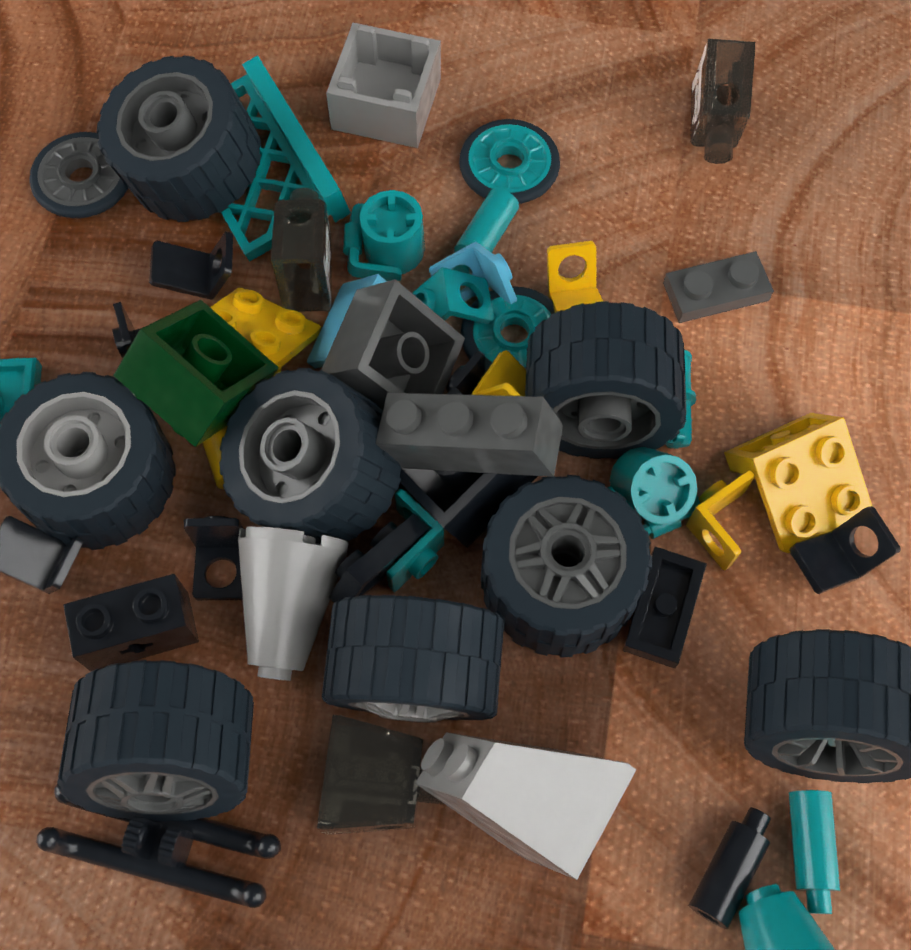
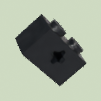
M175 573L63 604L72 656L89 671L97 668L102 669L107 665L132 662L199 642L188 591Z

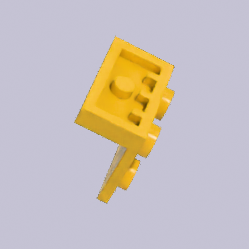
M244 288L235 289L210 307L277 365L279 369L276 373L281 372L282 366L319 336L321 329L319 324L306 319L300 312L285 309L264 299L258 292Z
M809 413L724 452L730 471L744 474L751 470L755 475L754 479L763 500L779 550L782 552L790 553L789 549L796 543L832 532L862 509L872 506L844 417Z

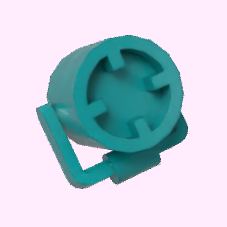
M388 190L369 197L364 204L358 203L353 206L349 223H346L344 226L343 253L348 256L347 270L353 277L364 278L379 274L386 281L395 279L400 281L402 274H406L416 268L423 259L425 252L423 214L421 206L414 197L402 191ZM362 242L368 263L359 262V255L362 254Z
M640 447L630 449L624 453L612 467L609 480L610 486L607 488L620 493L626 498V502L630 507L636 509L640 517L645 519L643 527L645 531H648L651 539L680 528L682 526L681 520L690 517L695 508L701 504L697 495L696 475L690 465L680 457L656 449Z

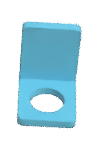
M476 241L429 268V273L432 276L442 267L452 269L457 265H466L469 267L471 275L485 278L488 282V287L509 304L517 301L510 280L513 278L512 273L500 253L494 255ZM467 286L460 290V295L464 302L476 296L474 291Z

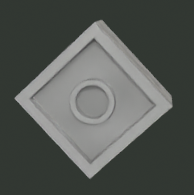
M353 22L326 92L331 130L418 148L441 80V41Z

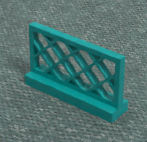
M258 55L242 64L247 74L230 84L239 98L245 94L249 95L251 100L247 108L248 115L257 129L268 130L270 134L265 148L260 147V165L256 170L253 182L248 185L250 190L245 204L231 203L228 206L229 208L221 212L249 262L326 218L325 202L328 216L331 215L335 223L351 214L340 188ZM258 112L262 118L256 117ZM277 145H279L282 151L276 150ZM271 161L290 164L285 182L266 179ZM297 178L300 180L302 185L296 184ZM261 189L281 192L275 211L255 207ZM291 195L309 197L314 204L313 207L299 215L285 213ZM234 215H240L238 222ZM251 218L271 221L267 233L249 243L245 234Z

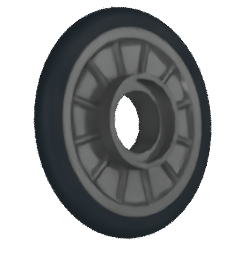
M76 132L64 135L49 143L35 158L30 170V187L38 203L51 213L67 218H86L98 215L113 207L128 190V187L107 163L105 156L101 153L98 145L99 135L96 132ZM86 167L93 170L90 177L84 181L76 182L70 180V175L78 168Z

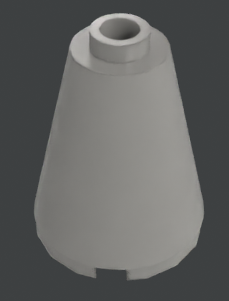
M255 526L247 527L246 529L240 528L238 546L247 662L249 665L259 666L257 677L291 681L292 670H304L330 601L328 597L335 588L339 577L335 574V571L347 556L349 545L347 541L322 535L321 544L316 543V538L304 535V531Z

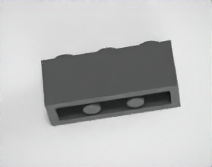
M387 393L375 444L383 451H386L405 469L554 477L563 424L544 397Z

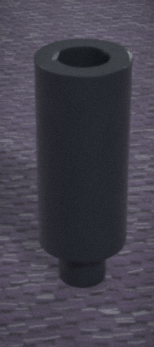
M750 807L742 823L731 821L688 905L697 914L721 928H729L770 845L769 840L763 836L771 821L768 815L756 808Z

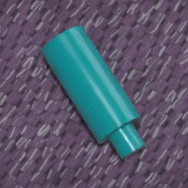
M491 189L455 245L454 253L475 241L492 253L519 210L518 200L504 189ZM466 265L453 267V270L470 274V269Z
M821 790L789 792L796 890L806 891L807 910L810 914H832L831 891H841L832 792Z

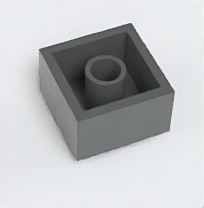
M395 279L356 290L321 370L341 380L379 405V408L383 410L387 393L443 394L465 337Z

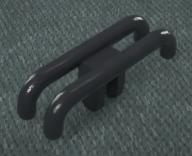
M58 784L56 785L54 795L58 802L91 812L68 801L66 796H63L59 791ZM92 812V813H95V814H99V815L106 816L105 814H101V813H98V812ZM106 816L129 822L124 832L121 846L55 827L42 829L36 838L38 847L49 853L250 908L260 907L264 903L266 890L263 885L186 864L193 840L264 859L274 858L281 849L280 840L273 834L260 833L207 818L188 821H151L138 816H133L132 820Z

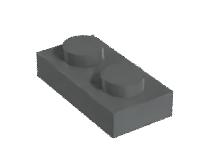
M757 251L666 273L663 282L679 323L767 302L774 292Z

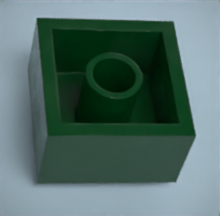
M199 300L141 328L113 376L125 385L138 400L144 402L166 421L178 435L184 437L194 447H197L225 428L231 414L235 413L239 406L238 403L243 397L253 391L258 383L273 377L279 367L206 303Z

